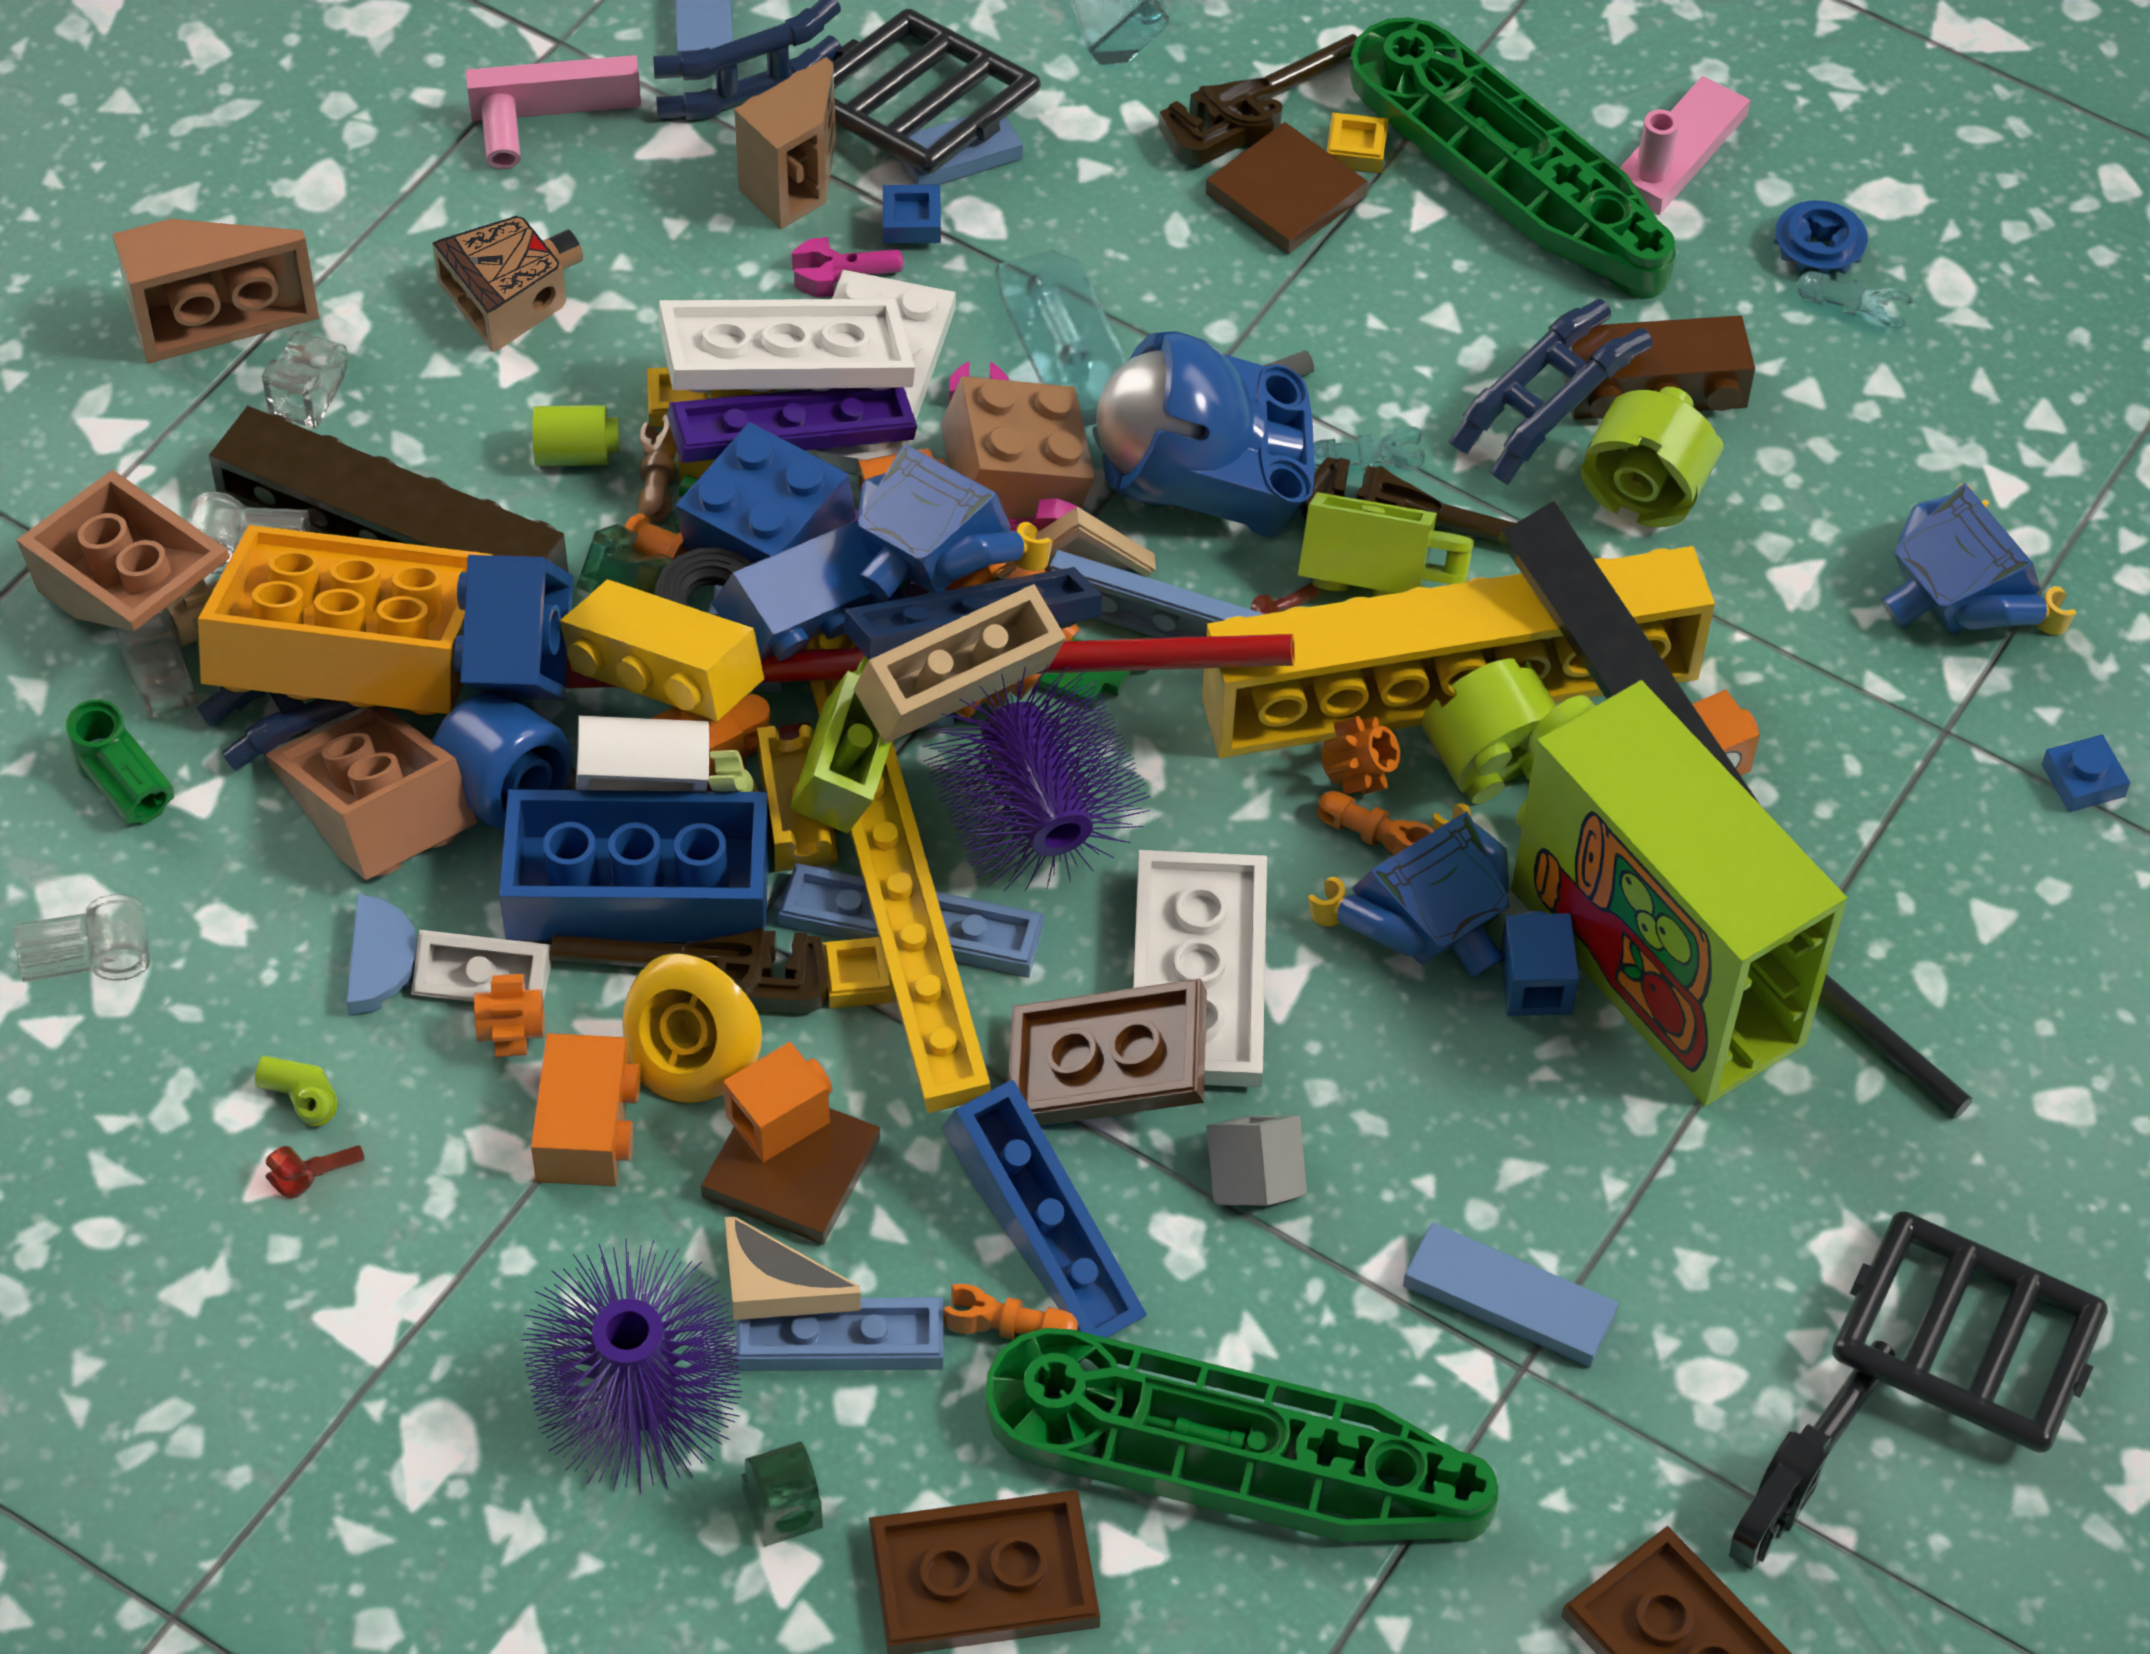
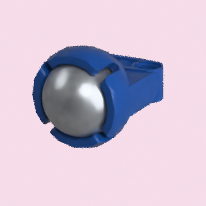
M1177 331L1149 334L1135 348L1130 359L1113 373L1101 392L1097 406L1096 424L1098 436L1103 447L1102 460L1105 479L1112 488L1130 500L1151 506L1177 505L1241 523L1259 535L1273 537L1279 535L1312 495L1315 469L1312 412L1307 386L1301 376L1293 369L1277 364L1263 366L1223 354L1203 339Z

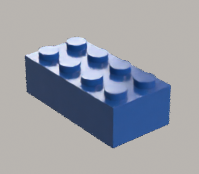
M508 789L499 892L505 939L551 941L553 935L643 942H696L740 934L757 928H764L766 930L770 848L767 792Z

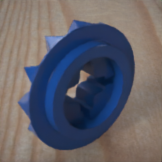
M1820 200L1801 202L1784 211L1776 224L1774 243L1780 246L1781 260L1796 261L1799 273L1809 267L1817 269L1822 278L1831 269L1846 274L1852 263H1861L1868 242L1866 227L1855 213L1839 204ZM1815 236L1820 241L1830 239V246L1826 247L1821 242L1811 244L1810 238Z

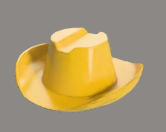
M673 953L662 955L648 963L635 978L628 991L623 1008L622 1027L623 1037L627 1038L630 1064H640V1081L660 1097L679 1103H698L717 1098L724 1094L723 1080L757 1061L762 1043V1027L757 1010L743 990L725 972L712 963L687 954Z

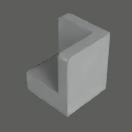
M1300 1115L1243 1116L1206 1125L1213 1199L1217 1205H1271L1306 1194L1307 1185Z

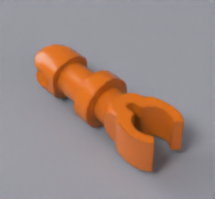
M1328 791L1321 795L1318 801L1317 814L1322 822L1339 830L1346 827L1360 833L1361 841L1371 846H1376L1380 842L1384 844L1385 848L1393 856L1435 831L1430 826L1417 821H1393L1390 819L1388 811L1379 807H1375L1370 811L1355 804V798L1341 792Z
M958 1283L951 1285V1303L954 1307L963 1305L971 1309L958 1311L949 1305L944 1308L943 1325L951 1331L972 1334L977 1331L983 1332L997 1329L999 1330L1000 1337L1014 1340L1017 1334L1022 1335L1043 1328L1078 1329V1322L1070 1312L1048 1307L1046 1312L1022 1307V1300L1010 1297L1007 1298L1005 1303L997 1302L994 1297L985 1294L982 1289L969 1284Z

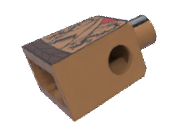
M518 216L442 238L432 243L439 285L492 352L501 349L563 308L566 303L563 270L583 261L581 246L569 229L542 241L526 219Z

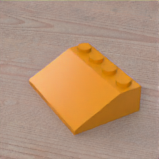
M248 525L198 618L201 684L223 686L225 689L234 692L255 690L280 693L299 700L320 698L345 701L357 707L377 705L410 709L412 712L421 715L449 714L453 710L464 685L461 683V673H456L453 662L455 639L458 635H463L465 610H460L458 606V578L461 572H467L468 555L493 556V554Z

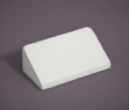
M419 930L411 995L474 1002L475 992H491L490 983L492 975L524 974L525 989H542L544 1001L552 966L550 958L551 945Z

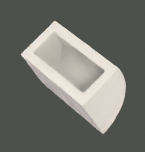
M578 716L576 790H707L709 779L708 721Z

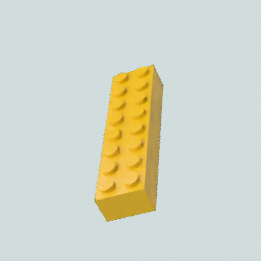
M1694 546L1670 550L1661 548L1645 554L1614 559H1594L1677 683L1698 680L1715 602ZM1522 573L1495 578L1479 577L1464 583L1432 588L1416 587L1401 593L1370 598L1354 597L1345 602L1314 607L1298 606L1282 612L1251 617L1235 616L1220 622L1207 623L1206 637L1293 634L1295 641L1294 666L1204 669L1202 703L1218 758L1333 739L1337 737L1333 723L1359 716L1361 720L1377 717L1379 726H1385L1390 730L1420 726L1425 711L1436 698L1443 708L1456 696L1451 686L1468 673L1502 659L1514 658L1520 668H1523L1525 660L1530 662L1555 703L1563 702L1578 695H1585L1589 698L1603 695Z

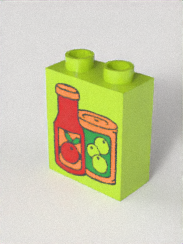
M1642 680L1598 705H1595L1589 697L1578 695L1554 707L1538 723L1529 740V749L1534 754L1528 795L1519 808L1515 820L1516 825L1521 830L1511 891L1529 911H1543L1549 914L1571 913L1577 965L1706 1107L1806 1045L1848 897Z

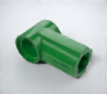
M101 699L88 700L74 707L66 718V733L73 764L77 772L84 778L94 781L128 825L132 823L145 825L162 815L166 805L174 798V789L125 728L120 710L111 702ZM96 739H105L100 742H91Z

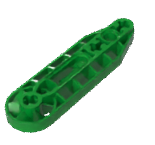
M1411 17L1386 19L1369 26L1356 38L1351 53L1349 74L1352 88L1360 99L1379 116L1387 118L1390 125L1532 241L1549 252L1604 276L1631 297L1639 299L1653 298L1660 295L1666 289L1667 283L1671 279L1676 256L1674 236L1665 225L1658 221L1631 179L1623 170L1450 32L1430 21Z
M1043 1328L1022 1334L999 1351L987 1372L985 1414L994 1437L1012 1455L1037 1466L1341 1542L1437 1538L1455 1542H1467L1478 1538L1485 1532L1496 1512L1498 1502L1497 1478L1492 1467L1484 1459L1473 1454L1458 1451L1374 1403L1073 1329ZM1087 1359L1093 1362L1098 1369L1084 1371L1079 1363ZM1117 1364L1129 1366V1368H1120ZM1141 1369L1194 1382L1196 1386L1140 1373L1139 1371ZM1210 1386L1263 1399L1264 1403L1209 1390L1206 1387ZM1049 1395H1059L1060 1398L1051 1399ZM1274 1402L1332 1416V1420L1274 1406L1273 1404ZM1112 1409L1111 1413L1104 1412V1410ZM1122 1411L1134 1414L1132 1419L1122 1417ZM1341 1419L1369 1425L1379 1431L1343 1423ZM1072 1436L1073 1442L1062 1445L1061 1440ZM1096 1453H1099V1454H1103V1455H1104V1456H1103V1459L1097 1458V1457H1093V1456H1094ZM1119 1458L1172 1471V1474L1169 1476L1117 1463L1114 1460ZM1320 1461L1329 1462L1331 1464L1330 1466H1321ZM1356 1468L1363 1469L1362 1477L1355 1475ZM1184 1474L1240 1488V1493L1181 1478ZM1386 1475H1396L1403 1478L1408 1484L1401 1487H1393L1383 1483L1379 1478ZM1425 1485L1433 1487L1432 1494L1424 1492ZM1250 1491L1308 1505L1309 1509L1306 1510L1249 1496ZM1456 1495H1463L1469 1499L1468 1501L1459 1500L1456 1498ZM1320 1508L1361 1519H1342L1318 1513V1509Z

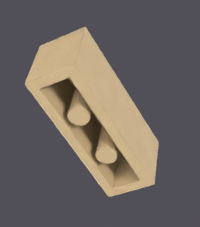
M1033 584L870 659L854 691L884 743L887 744L946 716L941 715V713L951 714L968 706V704L959 699L972 704V701L976 702L987 697L979 686L984 689L988 696L995 693L994 688L996 691L1004 689L1001 673L1006 688L1017 683L1018 679L1019 681L1022 680L1025 666L1024 679L1044 670L1047 664H1049L1048 667L1050 666L1066 637Z

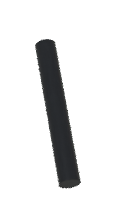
M1826 974L1819 997L1821 1004L1952 1116L1957 1118L1969 1107L1973 1099L1969 1094Z

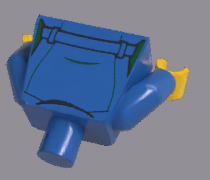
M906 444L901 448L886 473L866 479L861 487L857 529L873 559L858 578L870 593L881 600L887 601L906 578L935 593L944 591L955 580L994 564L1014 562L1016 566L1028 571L1043 570L1048 565L1053 540L1050 538L1037 540L1038 530L1029 522L1021 523L1017 531H1009L1011 526L996 492Z
M1966 483L1958 485L1956 490L1950 495L1919 502L1912 508L1899 536L1898 545L1894 550L1900 572L1906 582L1881 598L1884 608L1900 628H1904L1930 610L1949 633H1958L1964 629L1974 630L2002 626L2037 625L2040 630L2047 634L2060 635L2068 629L2077 612L2074 609H2059L2067 597L2061 587L2054 586L2049 588L2044 597L2036 594L2041 589L2033 562L1987 509L1989 501L1985 499L1980 501L1973 493L1972 488Z
M1464 803L1453 806L1451 821L1445 820L1437 812L1433 813L1432 828L1435 831L1370 870L1352 887L1356 895L1346 896L1344 882L1334 876L1324 881L1325 895L1329 900H1321L1313 894L1308 895L1310 914L1315 923L1328 927L1341 923L1406 957L1412 956L1421 964L1429 962L1451 948L1471 979H1473L1504 958L1484 926L1510 907L1507 896L1510 891L1507 850L1482 827L1473 822L1471 810Z

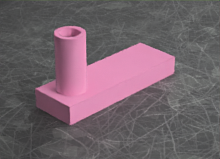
M637 55L466 70L471 120L483 121L486 162L489 166L496 169L512 168L521 160L517 125L518 117L641 107Z
M1702 76L1671 111L1658 109L1649 112L1645 116L1640 146L1623 163L1620 169L1631 179L1652 212L1660 215L1748 115L1750 99Z

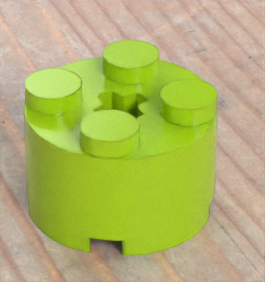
M1664 387L1660 392L1651 390L1630 391L1617 396L1606 412L1585 451V460L1581 466V477L1590 494L1603 507L1616 515L1622 506L1640 514L1636 523L1648 527H1669L1682 522L1695 505L1724 449V444L1707 419L1693 408V400L1685 391L1676 387Z
M1510 658L1489 663L1463 676L1451 685L1456 696L1443 708L1437 698L1427 708L1421 722L1424 732L1459 790L1467 794L1473 804H1482L1501 793L1505 787L1504 782L1521 775H1525L1527 780H1530L1534 761V754L1529 749L1531 734L1544 716L1557 705L1532 664L1525 660L1523 668H1520L1515 659Z

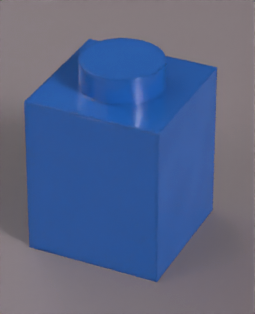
M1529 911L1521 915H1506L1500 952L1504 956L1501 960L1507 1016L1572 1014L1579 974L1571 913L1549 914L1543 911Z

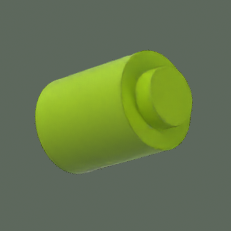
M607 405L534 406L532 438L535 466L608 465L609 453H620L619 417H608Z

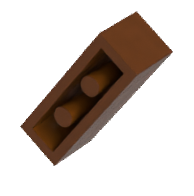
M1742 315L1602 324L1589 330L1588 335L1577 340L1569 348L1586 362H1589V357L1603 344L1616 337L1622 338L1638 328L1646 329L1653 341L1651 349L1631 359L1630 364L1619 369L1610 379L1605 378L1571 411L1573 419H1603L1617 396L1635 390L1660 392L1664 387H1676L1685 391L1692 398L1693 408L1697 411H1725L1734 408H1747L1755 374V365ZM1563 375L1566 384L1570 379Z

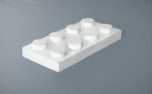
M843 270L832 299H896L915 364L913 387H904L915 420H917L956 309V292ZM909 440L806 450V452L844 472L856 474L857 461L898 454L905 444L908 445Z
M896 299L659 300L658 323L673 390H689L704 393L711 390L749 389L755 392H766L772 389L827 391L832 388L887 390L895 387H913L915 364Z
M1139 850L1133 988L1200 978L1207 990L1204 1085L1261 1087L1264 1040L1267 856Z

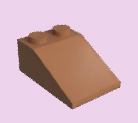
M168 219L112 234L130 315L147 364L320 319L303 230Z
M113 469L16 540L36 589L40 594L75 619L131 631L138 629L231 558L228 549Z
M375 705L356 709L265 755L269 766L339 859L365 880L388 875L402 866L403 861L428 848H437L451 843L457 838L459 832L478 823L474 812L467 805L462 787V776L456 758L441 747L434 745L433 741L385 706Z

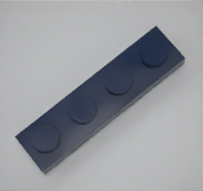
M1075 567L845 609L844 632L870 660L1033 584L1036 586L1060 628L1071 627L1077 621L1101 617L1102 594Z

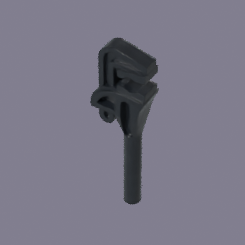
M1876 1340L1870 1345L1896 1358L1894 1350L1887 1343ZM1853 1369L1814 1426L1807 1424L1800 1434L1795 1431L1793 1433L1789 1431L1771 1460L1755 1499L1746 1510L1733 1534L1729 1557L1752 1570L1758 1561L1763 1563L1771 1550L1775 1536L1780 1538L1785 1529L1787 1531L1792 1529L1800 1513L1814 1493L1827 1456L1879 1380Z

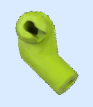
M266 1055L260 1058L255 1074V1085L257 1088L289 1094L297 1116L310 1126H322L335 1116L338 1108V1097L325 1071L321 1067Z

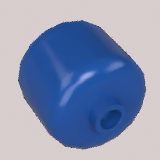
M497 691L479 693L459 703L443 719L433 737L434 745L441 747L456 758L462 776L465 799L476 818L500 831L505 832L508 789L565 790L568 786L573 766L571 745L563 731L518 700Z

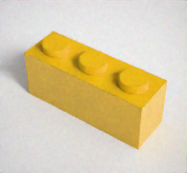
M608 579L560 620L567 657L572 671L717 722L764 680L754 628Z

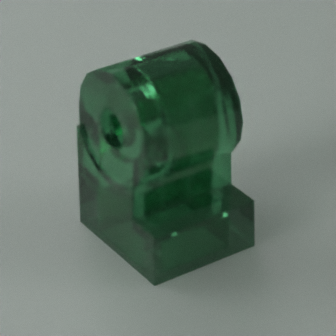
M614 524L595 531L576 588L591 594L608 579L655 595V586L663 568L673 559L668 555L660 553L646 555L633 549L638 533L622 525Z
M802 1441L793 1442L745 1458L746 1473L742 1474V1490L763 1547L823 1528L822 1502L819 1497L818 1485L809 1455ZM804 1510V1512L793 1518L778 1521V1519L786 1514Z

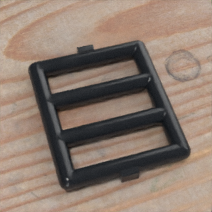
M913 9L902 10L860 42L855 39L850 40L837 50L839 58L833 62L834 89H836L909 33L927 42L845 104L835 98L836 125L926 174L938 170L975 140L980 139L986 142L1000 131L999 122L1034 96L1041 88L1040 78L1036 74ZM949 54L967 63L965 67L887 126L869 117L871 113ZM989 76L1008 85L1007 88L930 147L926 148L909 139L910 136Z
M1901 1211L1892 1217L1871 1264L1863 1263L1849 1293L1854 1295L1855 1299L1834 1341L1832 1354L1838 1362L2034 1452L2044 1453L2052 1448L2073 1396L2080 1398L2094 1367L2087 1364L2108 1314V1307L2106 1302L2100 1297L1917 1215ZM1913 1243L1949 1260L1906 1356L1902 1361L1865 1344V1341L1910 1244ZM1975 1271L2011 1287L2012 1290L1968 1390H1965L1930 1374L1929 1371ZM2037 1300H2040L2076 1316L2033 1420L1994 1403V1400Z

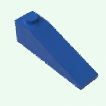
M1012 1079L956 1108L941 1127L944 1135L971 1183L1058 1309L1070 1312L1078 1322L1077 1331L1108 1338L1146 1317L1147 1314L1015 1081Z

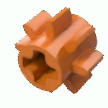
M1359 716L1333 723L1337 737L1324 741L1321 754L1322 765L1328 778L1335 784L1343 785V793L1346 795L1358 791L1365 795L1388 788L1384 773L1397 770L1400 761V748L1393 732L1385 726H1379L1377 717L1361 720Z
M524 974L492 975L490 983L491 992H475L474 995L477 1042L493 1041L495 1057L526 1056L528 1039H543L545 1035L542 989L526 990Z

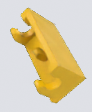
M802 725L799 729L800 736L793 740H780L779 732L775 726L757 728L758 763L762 790L767 792L770 842L775 872L793 870L795 863L813 867L838 864L834 828L789 809L814 734V729L808 725Z

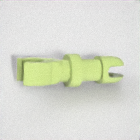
M739 751L710 752V758L714 759L715 772L717 774L709 776L708 779L713 791L759 792L754 779L743 767Z

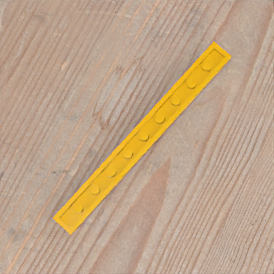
M846 633L833 639H827L824 634L810 639L808 645L802 650L858 647ZM841 680L809 681L818 716H820L824 703ZM892 741L873 802L850 830L928 1114L962 1106L991 1091V1085Z

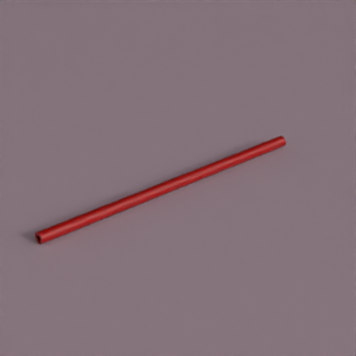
M1293 634L1064 641L1044 674L1061 673L1068 665L1069 667L1063 673L1294 666L1295 641ZM859 648L801 650L792 657L782 661H778L776 656L773 655L761 661L764 680L761 683L842 680L847 671L853 673L857 670L859 663L865 655ZM569 662L567 689L617 687L572 671Z

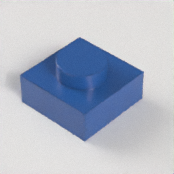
M883 185V243H941L940 185Z
M2103 734L2046 749L2042 761L2045 772L2068 812L2124 798L2131 783Z

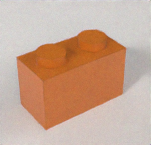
M546 1034L531 1142L536 1182L616 1186L619 1161H630L633 1150V1121L625 1120L626 1104L638 1103L641 1080L640 1064L629 1063L626 1037Z

